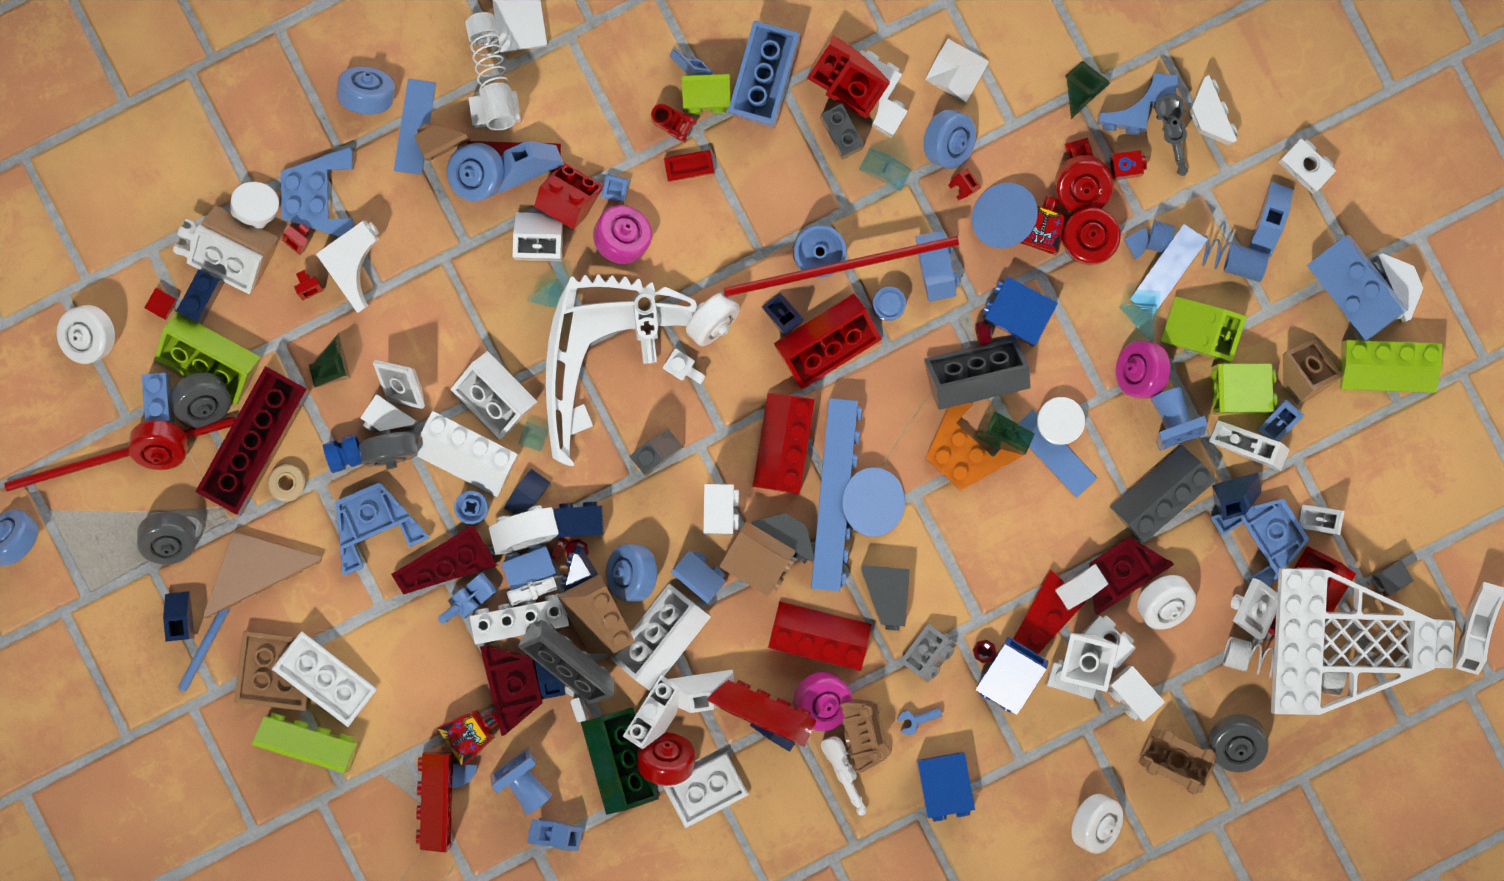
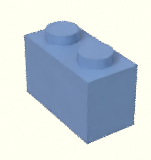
M167 373L142 375L145 422L151 420L175 422L174 410L171 404V375Z
M541 544L527 548L529 553L522 556L517 552L505 557L506 562L501 564L511 590L520 588L529 581L533 583L557 574L547 546L542 548Z

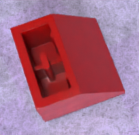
M564 163L540 185L534 207L574 230L586 218L604 185Z

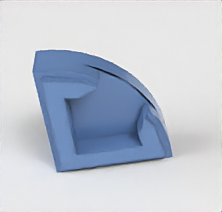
M1145 227L1124 239L1135 260L1145 252L1148 245V233Z
M454 763L452 788L461 787L470 782L476 774L478 765L465 764L462 766L461 764Z

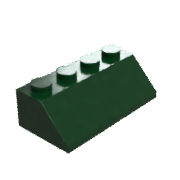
M633 707L581 722L606 815L626 811L659 799L655 784L646 780L639 772L637 765L639 747L623 737L636 716Z

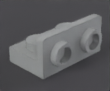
M927 624L899 662L928 683L938 675L943 662L953 655L956 644L933 626Z

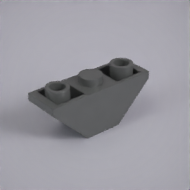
M784 513L751 523L794 549L795 554L793 557L806 564L807 560L810 562L814 560L806 525L790 515Z

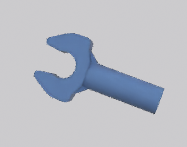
M940 708L918 715L911 714L909 710H906L898 716L897 721L909 719L911 721L910 727L902 729L901 733L911 735L916 733V728L919 724L942 717Z

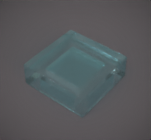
M526 422L518 444L541 452L549 430Z

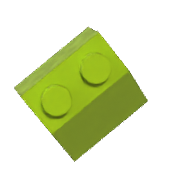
M730 74L682 76L683 111H688V115H701L702 111H712V114H726V110L729 109L731 102Z

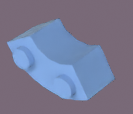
M944 231L915 236L916 245L945 239ZM952 247L918 254L929 302L957 296L956 286H960L957 272L952 271L949 253H953Z

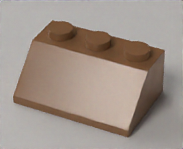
M215 205L203 219L201 225L264 256L255 284L257 286L274 254L279 237L261 228L258 229L253 225L245 224L234 218L230 212Z
M601 574L557 595L588 654L616 653L635 643L630 629Z

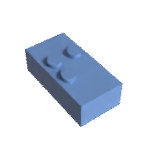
M1350 235L1344 236L1307 265L1365 341L1374 337L1408 311L1407 307Z

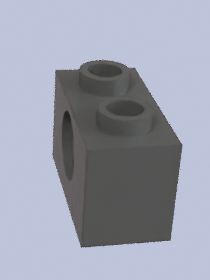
M842 103L821 114L820 119L842 160L864 148V144Z

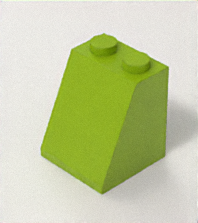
M1217 364L1211 367L1213 415L1274 412V407H1277V394L1273 393V384L1276 383V370L1272 369V364Z

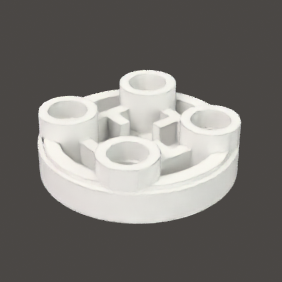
M260 182L243 183L232 193L230 202L231 215L245 224L253 225L255 228H264L277 215L279 208L278 196L266 184Z
M1066 397L1053 398L1047 401L1037 414L1038 430L1041 436L1051 444H1069L1075 441L1084 430V412L1079 404L1072 399Z

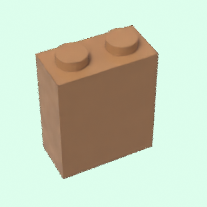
M746 521L719 567L769 596L772 589L777 591L784 580L781 577L783 571L788 573L795 561L791 558L795 550Z

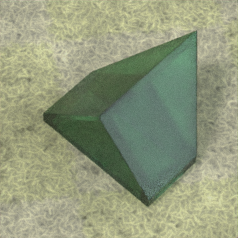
M1084 61L1080 62L1065 76L1067 79L1071 119L1110 85L1109 80Z
M339 332L318 358L309 364L314 387L351 378Z

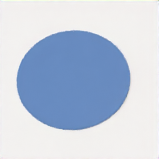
M997 184L986 190L974 206L972 212L974 232L988 246L994 248L1015 246L1022 242L1033 230L1038 215L1037 203L1031 192L1019 184Z
M872 467L859 471L849 480L845 487L842 499L844 515L852 528L863 535L876 537L887 534L898 525L905 509V495L899 480L892 473L882 468Z

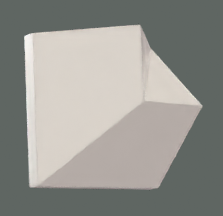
M947 39L925 81L966 103L989 61Z
M379 360L373 362L387 401L420 409L425 407L422 387L415 369Z
M1071 633L1060 680L1107 692L1115 664L1118 644L1096 635Z

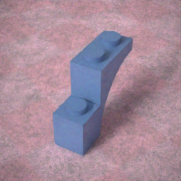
M1154 73L1146 94L1138 103L1119 112H1101L1098 115L1097 125L1102 126V129L1106 131H1116V128L1126 129L1125 133L1140 135V132H1144L1147 129L1150 105H1154L1155 101L1162 95L1176 94L1178 76Z

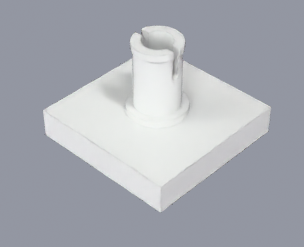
M1253 578L1245 596L1242 597L1237 594L1231 600V608L1238 610L1233 622L1255 638L1264 641L1276 615L1277 593L1261 580Z

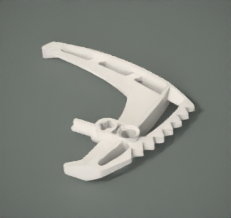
M597 274L593 282L586 275L582 277L580 282L573 276L569 278L559 298L552 319L546 357V408L553 459L565 465L574 466L573 461L569 458L573 403L581 364L589 344L600 337L616 331L635 329L636 338L641 341L643 364L657 362L655 339L658 338V326H687L688 321L697 311L695 300L667 287H662L655 292L652 282L643 288L639 278L632 284H630L625 276L619 283L613 275L606 282H604L599 274ZM612 287L637 291L632 301L601 302L574 306L577 288ZM656 295L671 296L688 301L689 305L683 306L655 302L654 297ZM642 297L649 299V306L645 310L638 308V301ZM573 312L567 350L562 352L559 349L563 317L564 314ZM645 321L652 325V329H648V333L640 329ZM557 360L565 363L561 401L555 397ZM556 410L562 413V448L559 447Z

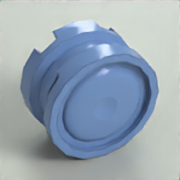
M895 287L880 289L872 301L874 313L885 321L899 318L906 307L904 294Z
M467 491L457 497L454 511L460 521L467 524H477L486 518L489 512V504L482 494L476 491Z

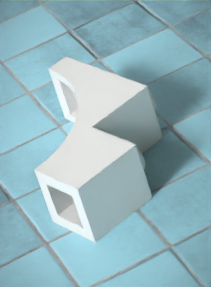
M861 50L860 54L874 64L890 81L889 86L878 101V112L872 127L893 138L908 112L904 109L905 105L896 99L889 100L902 74L899 73L900 69L889 62L886 65L879 61L880 57L869 50L867 52Z
M1486 582L1482 583L1467 610L1465 633L1457 646L1455 669L1479 675L1487 661L1493 626L1504 600V587Z

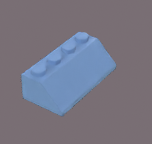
M753 21L728 113L755 124L776 128L800 43V33Z

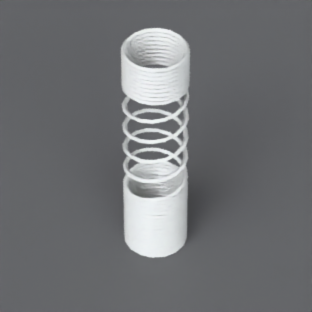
M488 12L475 13L466 19L465 25L468 39L471 43L470 49L474 53L472 58L476 63L475 72L479 74L477 82L481 85L479 92L486 126L492 130H504L513 126L517 119L510 86L506 84L508 79L500 76L506 71V68L495 66L504 60V57L494 55L501 50V46L493 44L499 39L497 24L493 14ZM473 44L486 45L479 48L476 52L473 50ZM487 47H499L498 51L490 54L477 53ZM476 54L481 56H488L481 59L479 62L475 60ZM488 58H501V61L495 64H480V62ZM478 65L489 67L481 73L477 71ZM493 68L504 69L503 72L496 75L482 74ZM480 75L483 77H494L483 84L479 80ZM495 79L506 80L505 83H491L489 85H485L487 82Z
M1230 637L1223 656V666L1246 672L1255 649L1259 646L1260 658L1256 674L1259 675L1267 652L1272 650V662L1269 678H1271L1274 650L1272 647L1268 648L1262 657V647L1260 644H1257L1252 650L1251 642ZM1324 672L1322 674L1321 692L1339 697L1345 686L1347 672Z

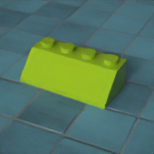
M176 312L163 328L154 360L184 377L203 372L217 375L227 386L231 402L237 405L252 380L261 357L183 314Z
M1343 341L1341 343V374L1343 376L1340 379V390L1436 393L1442 370L1443 344Z
M273 712L271 716L266 715L263 717L252 742L253 746L341 773L351 770L359 744L354 742V737L342 733H340L339 737L331 735L330 729L317 726V730L308 728L307 722L296 719L294 723L285 721L286 716Z

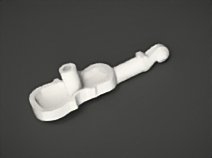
M828 737L821 742V749L827 760L831 762L837 778L843 784L851 803L856 806L857 814L863 816L866 814L867 809L862 803V797L858 795L853 784L857 775L852 768V764L849 763L851 759L850 750L846 751L843 742L838 737Z

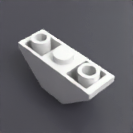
M1208 75L1202 79L1189 113L1199 134L1230 146L1237 141L1238 133L1233 123L1230 124L1226 116L1229 112L1225 102H1220L1217 95L1219 87L1216 81L1211 80Z
M1382 253L1374 257L1375 262L1373 265L1407 307L1408 311L1397 318L1403 323L1412 318L1423 286L1413 265Z
M726 670L669 680L681 687L678 708L689 713L716 709L717 706L707 701L708 697L727 680L734 682L733 670Z
M661 675L623 737L644 749L665 733L677 714L681 687Z

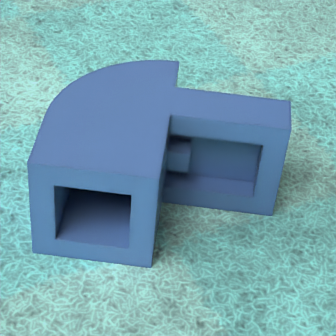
M532 819L527 843L551 846L567 851H578L583 828L549 819Z

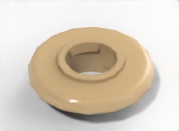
M283 464L277 466L270 473L268 488L274 498L279 501L289 502L301 496L305 489L306 481L304 474L299 468L294 465ZM284 476H290L293 479V486L289 490H284L280 486V480Z

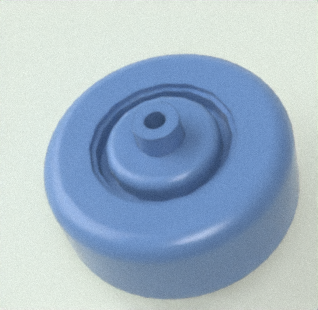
M353 67L345 70L339 76L336 96L339 103L352 112L366 115L379 114L388 110L393 104L395 84L393 79L381 70L371 67Z
M944 110L934 116L924 135V151L928 160L947 169H954L965 163L970 157L976 142V128L973 120L968 115L955 110Z
M483 143L464 145L458 148L449 159L447 165L449 184L459 197L467 201L475 202L489 199L501 189L504 178L503 160L499 153L489 145Z
M20 509L8 510L0 515V566H9L20 561L36 542L38 525L34 519Z
M623 544L611 553L606 568V578L611 593L618 600L624 602H639L650 596L657 580V565L653 554L647 547L640 544Z

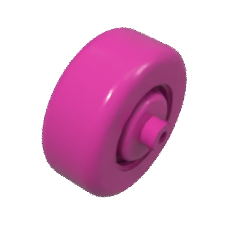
M618 205L608 208L601 214L594 226L593 240L598 251L606 259L618 264H629L639 260L650 246L652 229L649 221L640 211L629 206Z
M1134 341L1122 350L1116 363V379L1120 389L1126 395L1134 398L1150 399L1160 394L1168 383L1170 360L1164 348L1159 344L1147 341Z
M817 672L806 677L798 685L793 698L795 710L799 706L811 712L810 717L817 721L813 728L816 731H828L840 726L843 723L842 719L845 718L840 704L853 702L849 687L839 676L830 672Z

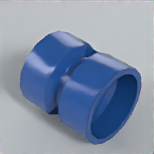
M356 434L342 438L341 443L335 440L323 444L326 461L332 473L345 470L346 465L355 467L362 464L359 452L360 443Z

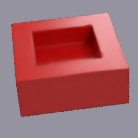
M155 288L144 308L167 320L178 299Z

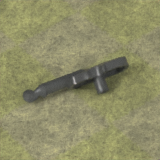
M1165 94L1155 101L1156 119L1163 121L1164 140L1172 144L1175 162L1178 165L1177 174L1184 176L1188 172V168L1185 166L1181 142L1186 139L1187 132L1181 116L1186 111L1183 109V100L1179 95Z

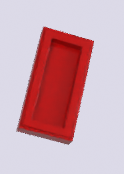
M710 150L664 158L668 182L715 174Z

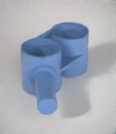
M482 572L466 585V589H461L448 600L451 607L439 615V622L445 624L456 615L465 619L498 590Z

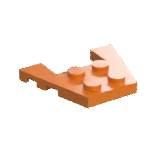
M972 403L947 409L925 458L959 490L970 486L1026 454L1009 439L994 456H991L966 433L957 422L972 407Z

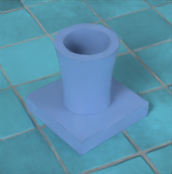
M1181 387L1164 391L1151 399L1166 430L1160 431L1156 443L1159 451L1205 434L1208 426L1205 416L1194 420L1190 419Z
M529 747L490 776L491 786L496 793L509 786L526 815L540 808L552 796V793L530 771L536 765V761Z

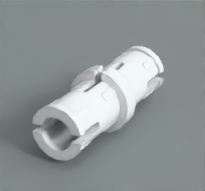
M551 575L533 583L529 581L520 588L507 591V596L511 606H514L529 599H538V596L557 590V586Z

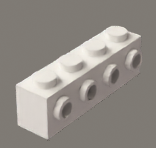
M559 594L545 596L546 601L536 603V599H529L523 601L522 606L514 608L510 603L499 605V610L489 612V608L474 610L475 615L470 616L475 644L525 635L531 624L540 620L551 623L555 629L570 626V620L557 596Z

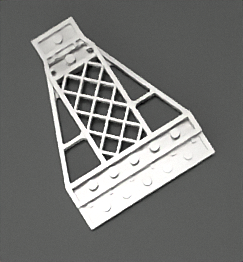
M1279 568L1271 713L1321 715L1435 668H1453L1455 621L1431 619L1325 569ZM1328 577L1354 588L1352 612H1326ZM1362 593L1403 611V614L1362 613ZM1336 619L1347 620L1342 625H1340ZM1358 619L1369 621L1363 626ZM1381 620L1392 621L1387 626H1385ZM1332 622L1337 627V630L1328 637L1325 633V627ZM1354 622L1360 630L1351 638L1345 630ZM1377 623L1382 631L1373 638L1368 630ZM1399 623L1405 631L1396 639L1390 630ZM1342 633L1348 642L1339 649L1333 641ZM1364 634L1371 642L1362 650L1356 641ZM1387 635L1392 643L1384 650L1378 642ZM1406 638V645L1404 648L1400 643ZM1330 645L1336 654L1327 661L1323 656V651ZM1353 646L1359 654L1349 661L1344 653ZM1375 646L1381 654L1372 662L1366 654ZM1398 647L1403 655L1394 662L1389 654ZM1339 658H1341L1346 663V665L1333 664ZM1362 658L1368 663V665H1356V664H1357ZM1386 659L1391 666L1378 665ZM1324 672H1349L1348 696L1320 706L1322 674ZM1361 672L1400 674L1357 692V678Z

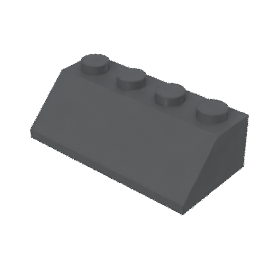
M1016 337L924 359L931 392L939 410L1031 388L1029 365Z
M1181 445L1112 504L1110 508L1138 541L1145 543L1217 480L1192 453Z
M540 620L531 624L518 644L521 650L588 704L612 697L614 694V677L608 673L604 666L590 659L591 657L587 652L579 650L574 646L572 640L558 633L551 623Z

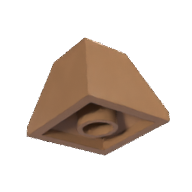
M429 123L416 129L418 133L414 135L425 160L428 162L470 140L466 133L435 124L430 126Z
M1316 338L1283 354V386L1297 405L1313 398L1343 376Z

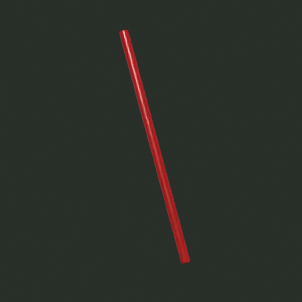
M958 236L729 286L724 288L725 297L958 246L959 240Z
M232 416L202 427L184 430L187 439L229 428L234 423L235 417ZM128 447L4 483V486L8 492L129 457Z

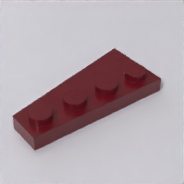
M472 525L391 575L404 595L496 567L498 564L477 529Z

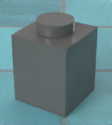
M1397 560L1372 575L1375 579L1373 581L1374 587L1380 594L1383 593L1384 596H1390L1414 581L1402 560Z

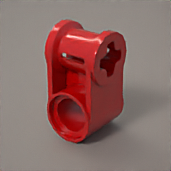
M658 104L651 111L652 123L683 143H686V137L692 126L697 124V121L678 112L666 104ZM658 110H664L668 113V118L665 121H658L655 118V113ZM685 123L683 129L681 130V132H679V130L681 129L682 125Z

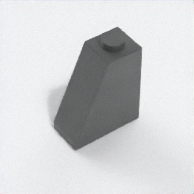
M667 429L646 442L629 457L647 477L681 450L683 446L672 432Z
M861 565V572L880 624L885 625V630L899 631L900 626L905 627L910 569Z

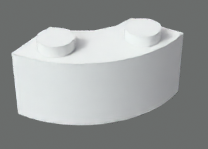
M541 505L530 507L528 512L511 517H499L496 519L497 523L489 527L495 555L516 553L529 546L548 543L559 534L552 507L542 509Z

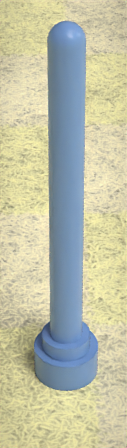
M230 608L216 614L178 686L180 691L184 692L188 689Z

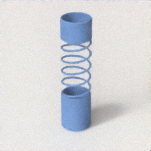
M1155 220L1148 236L1146 249L1163 253L1173 240L1175 225H1168V223H1161V221ZM1218 238L1213 241L1207 252L1208 240L1206 241L1203 266L1216 241H1218V250L1214 269H1217L1226 247L1230 244L1224 264V272L1256 282L1262 281L1269 261L1268 253L1239 246V244H1231V242H1228L1220 253V240Z

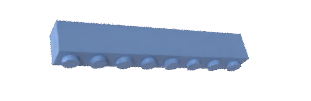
M829 398L811 589L840 592V587H845L846 573H842V565L848 561V549H844L845 539H850L851 525H846L847 519L844 515L842 499L845 487L851 479V469L856 468L857 454H853L854 444L858 445L860 430H855L856 421H861L862 407H859L858 401Z

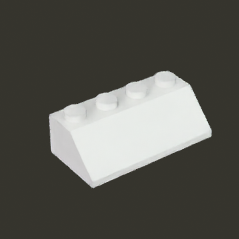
M434 411L431 412L417 442V456L496 497H499L520 456Z
M668 584L632 629L631 634L635 643L614 653L610 659L635 681L651 691L659 677L666 675L711 616L671 584Z

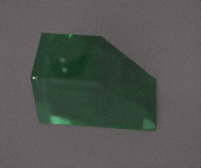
M993 411L983 416L975 437L993 447L1025 455L1035 433Z

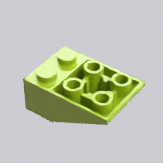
M1175 296L1160 342L1229 364L1233 361L1247 316Z

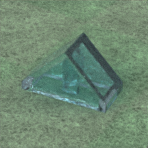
M869 148L859 167L860 171L899 191L902 190L911 172L910 168L893 156Z
M555 279L528 296L527 301L556 308L564 287L559 279Z
M1124 302L1119 306L1149 342L1155 339L1158 304Z

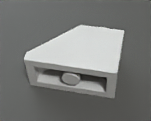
M377 394L361 416V419L365 421L363 426L374 433L377 430L393 431L413 427L418 423V421Z

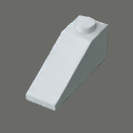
M1219 420L1209 440L1214 445L1279 471L1282 470L1290 451L1281 442Z

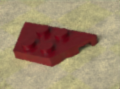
M1131 537L1118 543L1089 563V568L1096 564L1108 582L1107 586L1093 595L1095 614L1099 615L1172 567L1174 565L1173 562L1143 546Z
M480 646L495 712L500 721L501 736H504L543 704L534 662L528 655L489 646Z

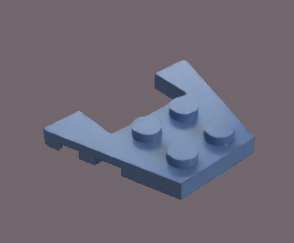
M346 148L281 171V219L298 225L303 223L308 228L338 237L354 227L353 218L329 219L328 171L353 170V149Z
M381 482L336 501L343 576L364 568L355 544L400 525L409 547L430 539L429 535Z
M1284 499L1251 506L1245 515L1224 521L1220 514L1210 517L1221 536L1240 524H1244L1269 564L1248 579L1250 582L1253 578L1261 580L1269 587L1278 578L1279 568H1286L1309 541L1307 534Z

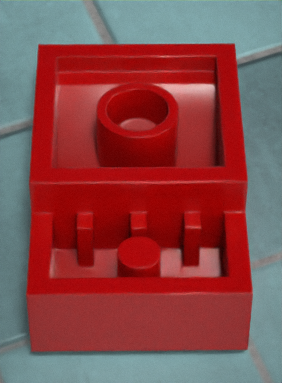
M834 35L829 39L810 68L807 76L808 80L827 90L826 96L840 104L842 103L843 106L864 118L868 117L890 84V81L874 64Z

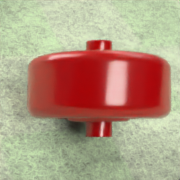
M1080 155L1067 160L1062 164L1055 176L1054 184L1058 199L1067 210L1073 213L1087 207L1103 208L1113 193V179L1108 167L1100 159L1093 156Z
M1087 207L1075 212L1067 220L1062 232V242L1065 251L1074 261L1083 265H1098L1107 261L1117 251L1121 239L1120 227L1116 219L1106 210L1097 207Z
M160 420L146 421L138 424L131 431L128 452L130 457L142 467L152 470H169L179 466L185 460L188 439L185 432L172 423Z
M665 732L644 749L639 747L637 761L639 772L646 780L657 785L672 786L686 781L694 771L695 749L692 743L685 737Z

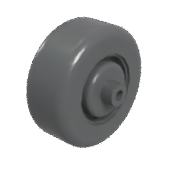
M212 373L191 374L180 380L171 393V404L176 418L182 424L194 428L221 420L227 414L231 404L230 395L224 381Z
M390 430L380 431V436L362 441L359 444V452L364 466L386 465L387 469L397 468V463L415 458L418 455V447L413 433H391Z
M174 512L152 514L146 517L137 529L138 550L145 559L153 563L163 565L175 564L188 558L195 549L194 525L187 517Z
M1235 714L1221 719L1215 724L1209 735L1210 749L1216 753L1215 762L1221 768L1230 772L1250 771L1259 766L1268 753L1269 744L1264 727L1258 720L1248 715Z

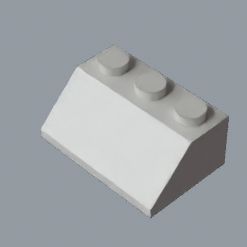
M488 351L471 363L450 389L499 440L521 421L537 403L530 393Z

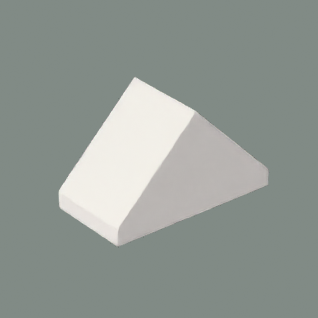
M1302 505L1299 523L1305 530L1340 535L1345 511Z
M1094 564L1055 589V591L1069 610L1091 598L1107 586L1108 582L1097 565Z

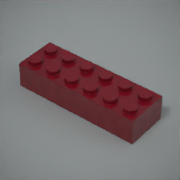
M265 366L195 492L228 511L242 516L311 390Z

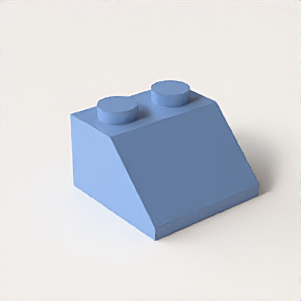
M696 550L694 553L689 551L671 573L702 600L709 603L726 581L723 577L726 574L716 566L711 569L705 564L707 558Z

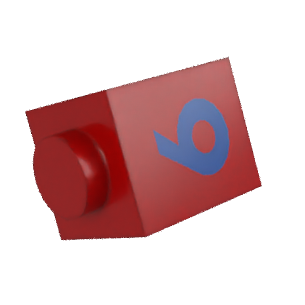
M1141 150L1116 153L1110 156L1113 180L1141 177L1144 174V170H1147L1146 157L1141 155Z

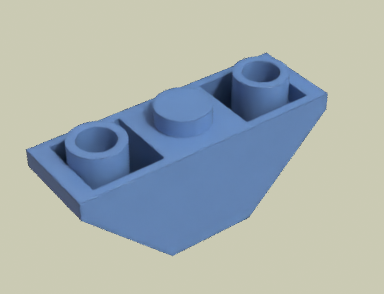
M526 141L506 150L501 157L504 163V178L499 194L564 165L556 145Z
M1270 182L1248 248L1268 253L1269 257L1272 256L1290 211L1293 189Z

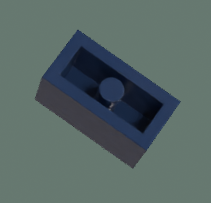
M198 269L176 311L203 324L224 282Z
M583 502V507H573V503L559 504V508L554 509V517L559 533L556 538L604 535L603 506H597V502Z

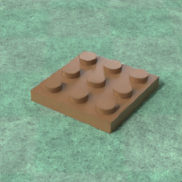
M243 631L235 703L307 711L308 697L272 670V667L296 637Z

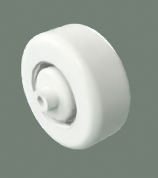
M724 292L712 296L696 308L697 311L687 323L686 333L699 346L711 344L721 335L724 336L729 332V327L736 320L740 312L739 304L731 296L725 297Z
M81 305L70 309L61 316L57 325L58 344L63 353L74 362L89 364L101 360L111 352L114 346L115 330L112 321L103 310L96 306Z
M1177 575L1164 576L1150 583L1142 591L1138 598L1137 609L1149 627L1157 630L1169 629L1183 622L1191 614L1196 604V594L1183 577Z
M1094 794L1088 797L1079 806L1073 818L1071 834L1074 843L1090 853L1098 854L1106 851L1115 842L1122 828L1123 810L1121 805L1116 800L1103 794Z

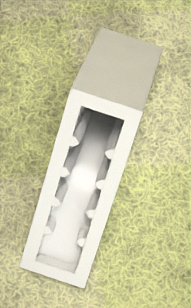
M367 221L360 222L316 254L357 313L369 307L363 296L360 283L362 264L370 249L380 241L377 237L379 231L372 222L368 224Z

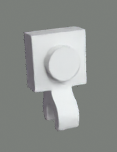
M676 348L663 366L665 371L682 382L686 376L700 385L705 379V375L692 368L695 361Z

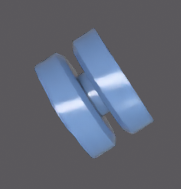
M825 225L812 226L802 231L793 245V259L800 270L845 261L847 255L846 244L842 236L835 229ZM822 247L824 249L822 256L816 255V248ZM827 274V275L818 276V277H828V276H830V275H832V274Z

